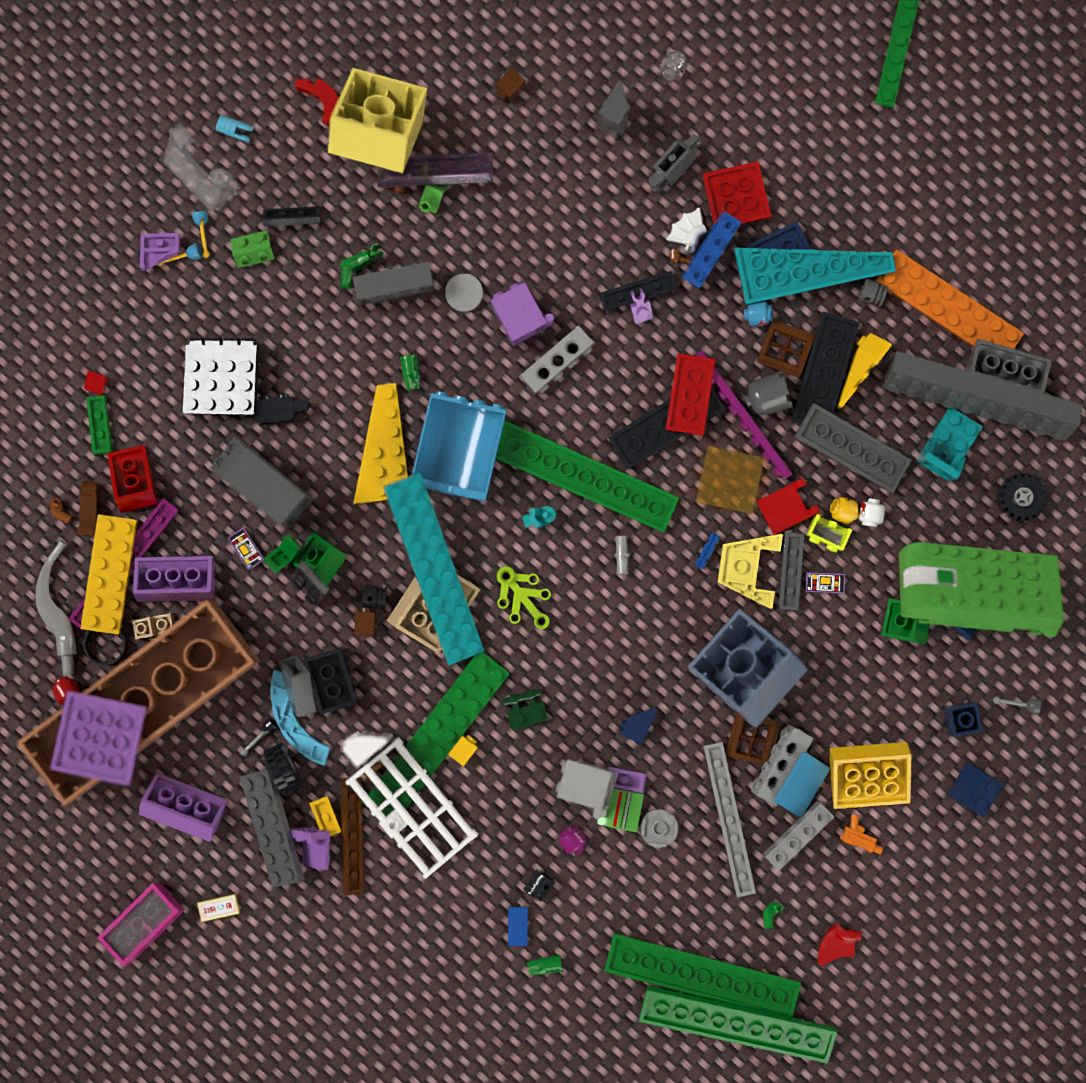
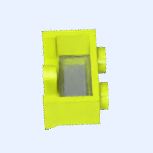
M815 514L806 533V536L810 537L809 541L817 545L820 542L827 545L826 549L835 553L838 550L843 551L852 529H846L837 525L838 523L826 520L820 517L821 515Z

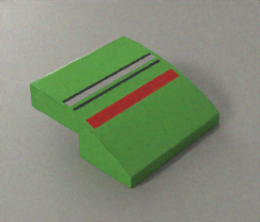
M614 788L605 817L597 819V824L637 832L644 794Z

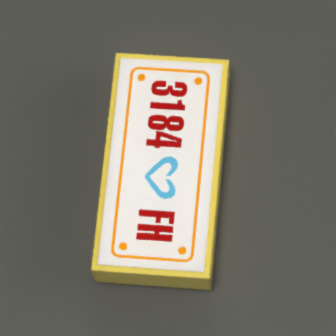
M236 894L197 903L201 922L240 913Z

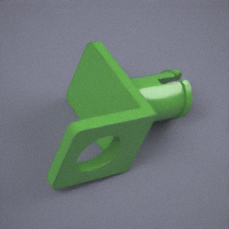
M435 176L431 177L425 186L419 203L421 211L425 213L429 211L437 212L443 194L449 187L448 182ZM434 183H440L443 187L436 186Z

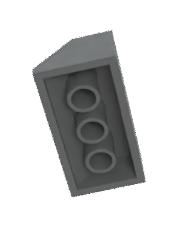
M977 339L968 360L966 371L1044 393L1052 360Z

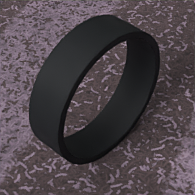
M121 629L123 650L120 656L109 663L96 660L88 648V640L93 631H87L83 641V648L86 656L92 662L98 665H111L120 661L126 654L128 639L125 632Z

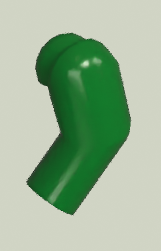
M776 901L771 902L763 910L765 929L774 928L773 917L782 911V905Z

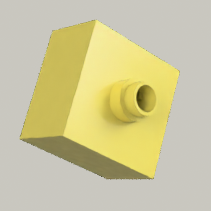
M353 68L331 116L328 153L403 173L423 123L427 88Z

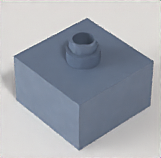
M740 609L688 666L704 684L755 728L808 670L794 653Z

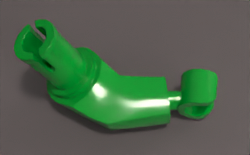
M375 243L371 246L370 250L368 249L344 259L339 266L342 271L339 287L351 289L353 273L376 261V256L382 257L384 252L381 250L377 251L382 246Z

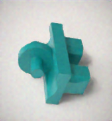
M551 506L530 509V514L522 516L525 527L535 526V528L550 525V522L556 518V511Z

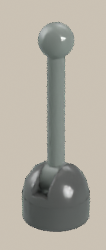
M998 696L993 698L995 704L1005 703L1024 706L1032 714L1039 715L1041 699H1030L1027 703L1000 699Z

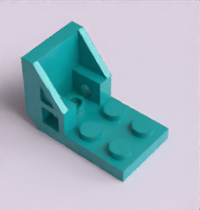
M948 408L920 452L916 462L948 482L956 480L966 460L964 456L983 426L954 408Z

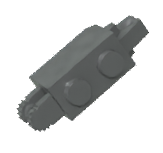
M693 134L687 141L676 140L653 165L656 172L651 176L649 185L654 192L662 191L668 184L672 186L696 160L697 148L702 143L698 136Z

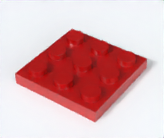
M758 161L702 174L713 224H715L722 212H726L741 222L740 225L771 218Z

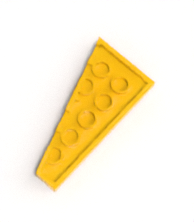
M396 383L377 385L353 504L387 500L383 486L408 477Z

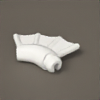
M697 208L692 213H683L681 220L672 224V231L666 240L685 244L686 252L694 253L700 237L707 233L703 225L700 208Z

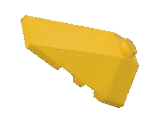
M871 333L866 337L863 335L857 342L859 347L853 356L836 408L841 409L858 388L859 383H862L869 375V370L877 365L892 344Z

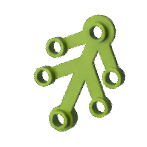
M507 566L500 568L497 572V580L501 583V592L497 605L502 609L508 607L507 595L510 586L514 591L512 613L509 616L510 622L517 624L520 621L519 611L520 603L522 602L535 618V626L539 629H545L549 625L548 616L541 614L527 596L548 600L551 596L548 589L520 588L515 581L536 585L539 582L538 575L517 574L511 567ZM505 572H508L510 574V578L508 580L503 579V574ZM531 576L537 577V581L535 583L530 582L529 579ZM543 591H547L549 593V596L547 598H543L541 596V593ZM501 599L507 601L506 606H500L499 602ZM513 614L518 615V621L513 622L511 616ZM539 618L545 619L544 625L538 623Z

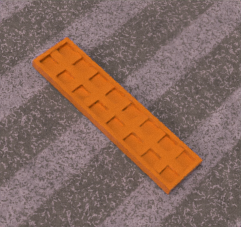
M897 249L893 253L896 271L879 275L875 280L879 282V285L881 283L883 286L888 285V292L973 348L976 340L981 339L1014 349L1024 334Z

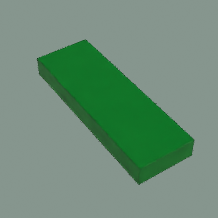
M106 395L86 397L93 455L113 452L107 397Z

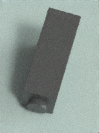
M297 655L279 660L290 705L297 717L316 712L310 672Z

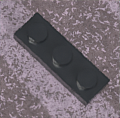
M320 206L263 209V226L314 225L321 222Z

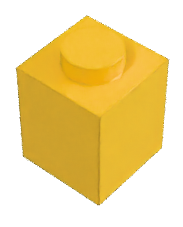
M462 735L448 755L464 766L478 748L476 745L477 741L470 735H467V737Z

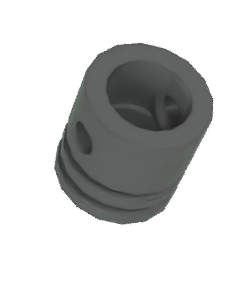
M866 278L861 287L858 300L881 307L888 285L883 286L882 283L879 285V282Z

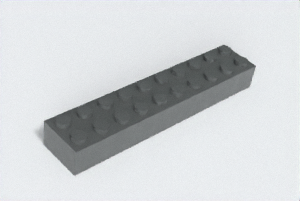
M896 351L886 368L882 388H886L891 392H900L908 397L924 399L928 403H938L946 408H955L967 414H976L981 418L993 419L1001 424H1010L1017 426L1019 429L1035 431L1039 435L1052 436L1057 440H1067L1080 425L1083 409L1082 404Z

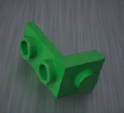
M287 535L280 546L263 560L277 574L294 560L301 548L296 539Z

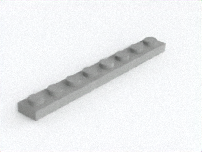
M723 742L704 745L703 748L736 897L755 894L756 891Z

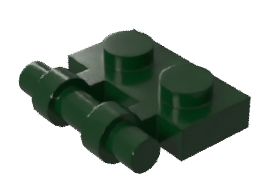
M529 689L526 690V693L512 694L510 697L503 699L504 706L512 705L514 709L506 712L511 731L548 720L544 702H535L536 697L542 696L540 689L533 691ZM529 700L530 705L519 708V702Z

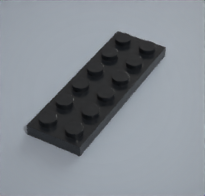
M822 312L790 422L801 425L813 403L832 414L834 413L860 322Z
M712 387L706 422L726 410ZM670 399L608 437L627 470L687 434L666 430Z

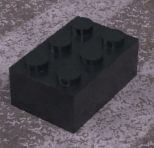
M342 647L303 659L305 667L310 672L312 690L320 715L359 703Z

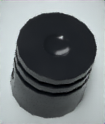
M364 585L362 608L376 609L378 607V609H381L383 607V609H386L388 587L383 588V586H380L378 588V586Z
M536 869L529 879L530 883L527 882V887L525 886L523 889L529 895L542 902L543 898L546 897V894L549 893L555 884V881L542 871Z

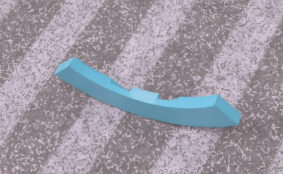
M274 670L270 693L273 714L280 731L287 741L303 756L325 766L331 747L311 737L300 725L291 708L281 671Z

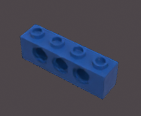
M722 212L681 277L700 288L741 222L728 213Z

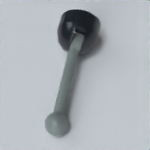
M267 718L262 724L263 731L246 748L241 749L240 754L246 756L248 750L265 734L271 735L279 729L278 725L271 718Z

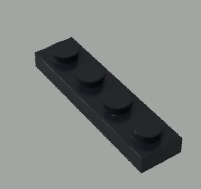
M672 271L599 293L604 312L635 303L631 297V291L638 297L641 294L640 288L645 294L644 300L677 290Z

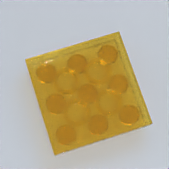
M707 446L695 502L752 514L764 458Z

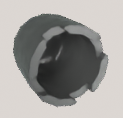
M782 371L750 383L748 396H745L748 407L752 406L754 412L758 415H767L793 408Z

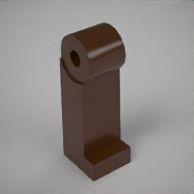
M83 481L81 484L80 517L77 535L95 536L100 498L98 482Z

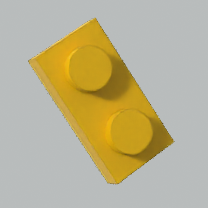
M329 796L309 803L319 829L330 831L329 837L342 832Z

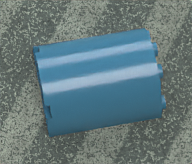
M437 391L436 394L431 393L412 475L418 472L421 473L425 487L429 490L486 501L506 414L504 406L493 404L491 407L480 400H474L471 403L465 397L455 395V398L447 397V393Z

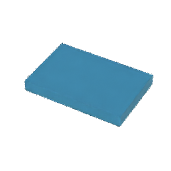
M803 751L775 797L774 802L802 818L831 768Z

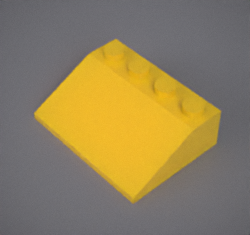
M907 742L830 748V774L834 809L910 803L911 753Z

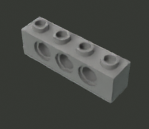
M578 325L520 375L521 379L535 395L538 392L542 394L549 388L548 384L552 380L556 382L564 375L563 371L567 367L571 369L578 363L577 359L581 355L585 357L593 350L591 348L593 341ZM569 345H576L578 351L575 354H571L567 351V347ZM561 357L564 363L561 366H555L552 362L553 359ZM540 370H547L549 376L546 379L540 378L538 376Z
M789 724L782 730L780 740L773 746L771 756L763 764L762 772L759 778L753 782V789L751 790L752 793L775 806L777 805L774 802L775 797L803 751H807L813 740L812 737ZM792 743V749L790 751H787L788 745ZM783 760L782 767L778 768V763ZM774 777V782L768 785L769 779Z
M817 800L803 814L802 818H799L763 855L779 871L834 816Z

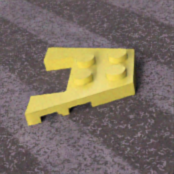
M783 534L723 544L717 582L767 608L773 609L775 591L756 589L755 585L760 550L781 552Z

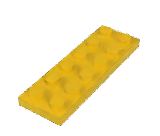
M98 514L81 629L112 634L121 633L138 520Z

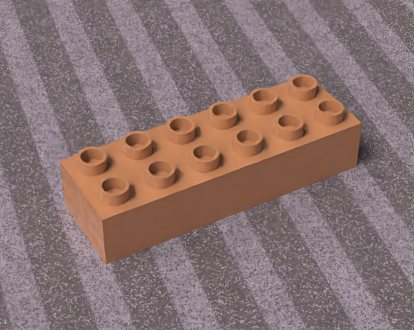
M206 600L82 694L147 707L137 751L138 754L258 664L260 660L215 600ZM63 707L17 743L61 803L67 805L76 801L102 780L51 769L64 710Z

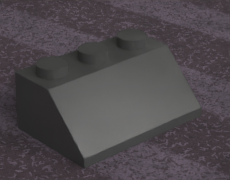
M618 80L598 112L597 128L615 139L618 135L622 136L624 134L629 118L627 115L628 104L623 83Z

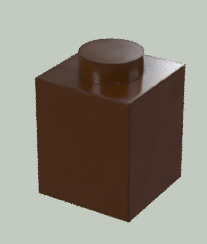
M511 68L496 83V93L501 99L504 100L506 98L510 102L525 87V80Z
M360 608V612H355L354 635L375 636L376 612H372V608Z

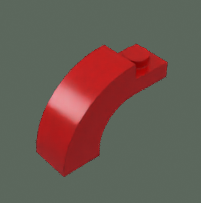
M297 78L294 84L296 90L315 97L324 105L322 123L330 127L331 116L339 100L336 92L330 85L317 78L315 85L306 78H303V80Z

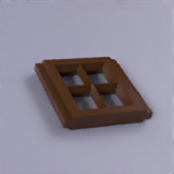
M772 319L756 363L800 378L815 335ZM774 332L788 336L785 346L772 342ZM792 338L805 342L802 352L788 348ZM770 345L783 350L780 360L766 355ZM787 351L800 356L797 366L783 361Z
M736 711L725 755L763 765L769 760L771 750L776 745L781 722L764 718L760 724L769 726L765 740L756 737L758 726L754 727L752 736L741 734L746 719ZM740 737L751 740L747 754L737 751ZM754 741L765 743L761 757L751 755Z

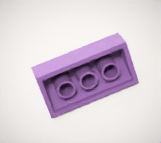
M213 557L135 558L133 595L137 602L214 600L215 575Z
M156 773L141 800L138 815L211 842L228 800Z

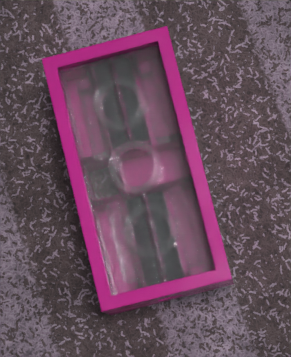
M160 882L152 883L98 937V940L122 966L130 965L185 909Z

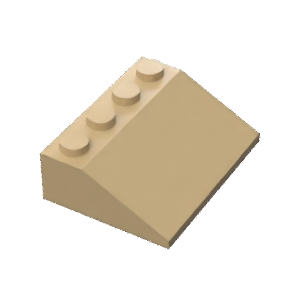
M457 574L469 607L480 589ZM415 576L387 621L439 654L442 648Z

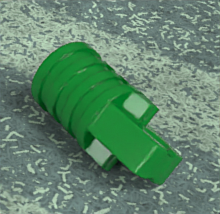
M417 355L400 357L406 389H419L420 373Z
M560 954L541 957L540 959L527 962L529 975H547L563 972Z

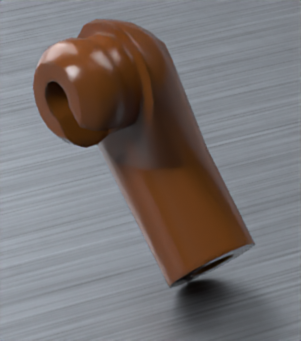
M59 498L51 500L50 510L52 516L69 524L73 516L64 512Z

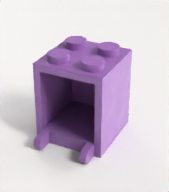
M525 282L513 284L509 287V291L505 293L503 291L498 292L490 300L491 306L512 346L547 329L554 323V316L552 314H547L543 317Z

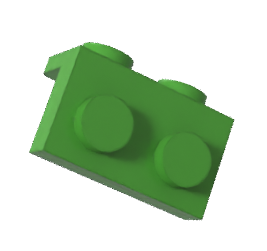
M267 230L230 239L233 257L238 268L275 259Z

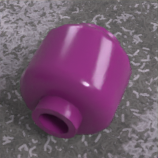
M571 825L559 833L558 841L567 854L575 853V855H578L585 850L584 845L587 843V838L579 827Z

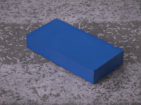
M528 906L508 907V946H527Z

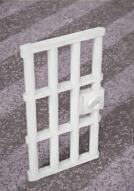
M398 737L347 779L345 783L353 788L372 811V816H376L380 821L381 827L391 839L394 838L397 841V846L399 848L402 847L421 870L422 876L427 878L467 843L476 838L478 833L468 825L452 805L453 802L445 797L426 774L427 770L425 768L422 769L403 746L404 742ZM394 747L416 772V775L409 781L405 779L386 756ZM378 760L385 765L402 786L393 794L371 768ZM364 772L386 797V800L379 806L374 803L355 780ZM419 778L443 805L434 813L411 786ZM404 791L408 793L427 816V819L420 825L416 823L397 800V797ZM391 803L395 810L385 816L381 810ZM445 810L448 811L467 834V837L460 843L456 841L437 818ZM431 822L453 848L445 856L422 830ZM409 825L413 831L403 838L399 832ZM415 835L419 837L438 860L430 868L427 867L408 844V841Z

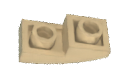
M168 613L133 620L135 639L161 635L175 624L174 614Z

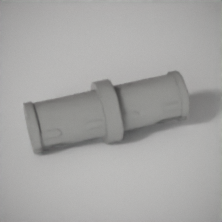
M615 536L617 575H629L628 558L630 553H628L627 545L628 536Z

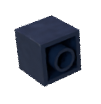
M970 701L943 706L948 735L955 737L982 732L979 709L976 702Z

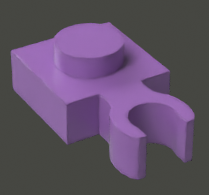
M641 288V294L638 297L631 291V297L635 303L630 304L635 324L654 319L649 299L644 300L645 294Z

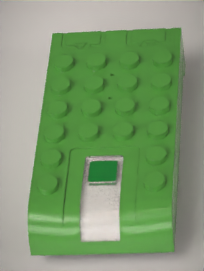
M923 542L909 544L899 552L901 617L917 618L919 623L1012 632L1014 628L1030 629V634L1040 635L1043 633L1045 636L1052 637L1056 636L1064 620L1058 556Z

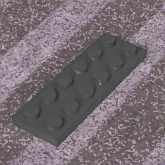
M814 403L809 408L794 436L799 441L890 493H894L911 462V459Z
M265 769L240 776L272 888L305 880L279 790L273 781V777H271L270 770Z

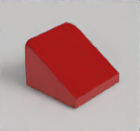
M88 370L84 390L102 396L109 378Z

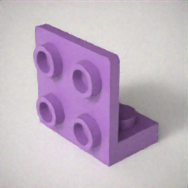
M310 827L290 828L291 835L295 838V841H303L302 865L328 870L330 861V831Z

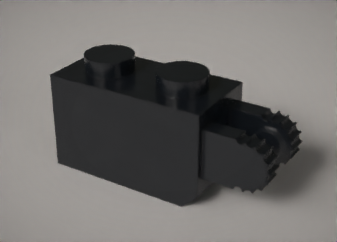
M280 394L278 398L270 399V396H261L257 400L256 424L267 425L293 422L296 419V414L309 411L310 404L305 400H295L292 396L289 397V394Z

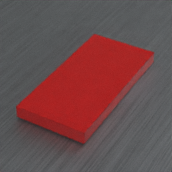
M677 353L666 430L704 436L716 359Z

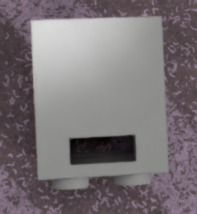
M567 759V762L563 763L561 773H563L562 780L558 782L556 787L557 797L594 808L593 817L595 819L605 817L619 771L578 759Z

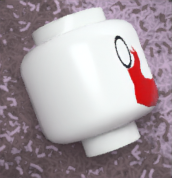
M869 498L868 502L861 503L858 519L862 521V525L877 527L883 523L885 506L880 504V500Z

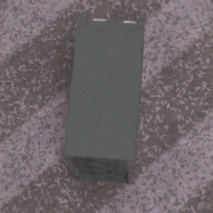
M236 437L233 438L225 451L214 461V465L210 467L225 482L277 524L291 529L315 500L260 454Z

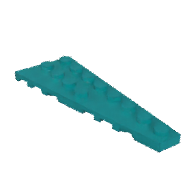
M734 249L745 305L896 271L892 252Z

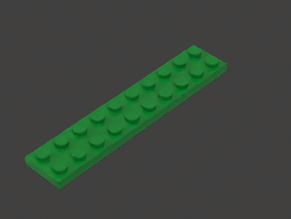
M504 420L495 459L662 533L665 532L679 497Z
M484 652L474 656L405 746L422 769L425 768L427 770L426 774L431 777L510 674V672ZM399 754L393 764L405 779L409 781L416 775V772ZM387 769L381 780L393 794L402 786ZM419 778L411 786L418 793L425 783ZM376 785L368 794L377 806L386 800V797ZM406 791L397 797V800L405 809L413 800ZM389 803L381 811L387 816L395 808Z
M613 933L604 971L723 1003L791 1018L793 1017L801 982L798 980L618 933Z
M647 986L639 1015V1022L823 1063H828L837 1035L836 1027Z

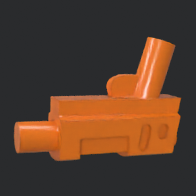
M851 814L850 828L845 826L840 839L852 846L863 848L869 853L881 854L883 847L876 845V838L864 834L865 829L858 825L859 815Z

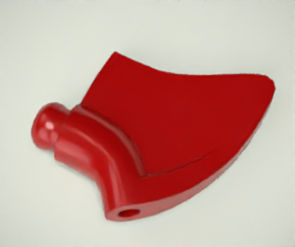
M839 923L834 924L822 938L818 950V964L823 966L841 957H854L855 941L862 940L861 931L844 929Z

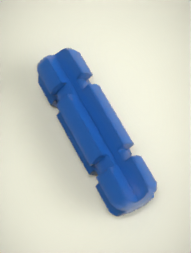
M715 533L710 534L709 541L706 542L700 553L701 557L695 563L701 569L706 567L707 560L710 559L716 548L715 544H718L720 536Z

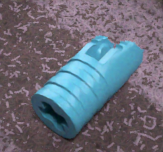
M220 115L216 131L249 143L250 137L238 133V130L241 128L246 131H252L253 126Z

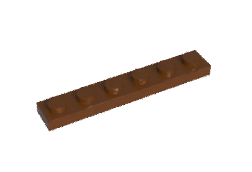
M358 777L355 780L362 787L361 777ZM341 778L343 894L364 893L362 799L350 785L345 783L349 778Z

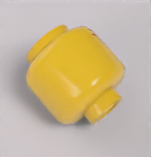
M844 496L834 499L830 506L832 518L844 524H850L857 520L860 514L858 503Z

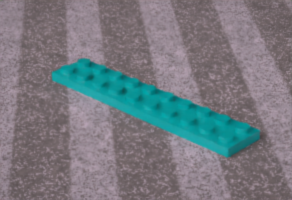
M418 472L383 486L447 664L452 665L483 652L484 648L421 473Z

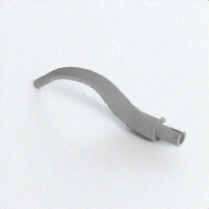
M60 540L40 571L35 597L38 613L56 637L57 656H61L63 675L75 674L73 654H77L75 636L68 616L56 606L49 592V578L52 566L67 545L64 541Z

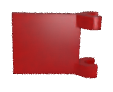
M803 478L756 501L773 535L820 512L817 505L809 509L805 508L797 492L798 488L806 485Z

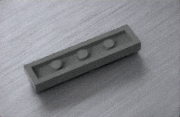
M784 533L778 609L798 611L804 534Z

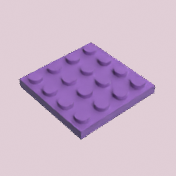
M68 691L51 769L130 785L147 707Z

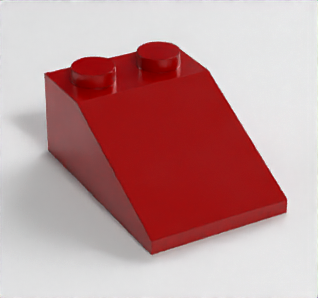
M145 444L107 453L114 500L120 513L158 504L155 483Z

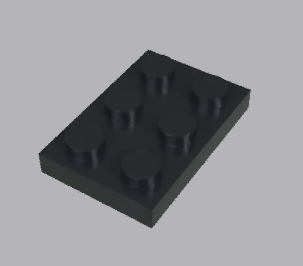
M304 561L297 566L292 577L293 586L306 595L305 599L309 604H314L318 607L323 603L330 590Z

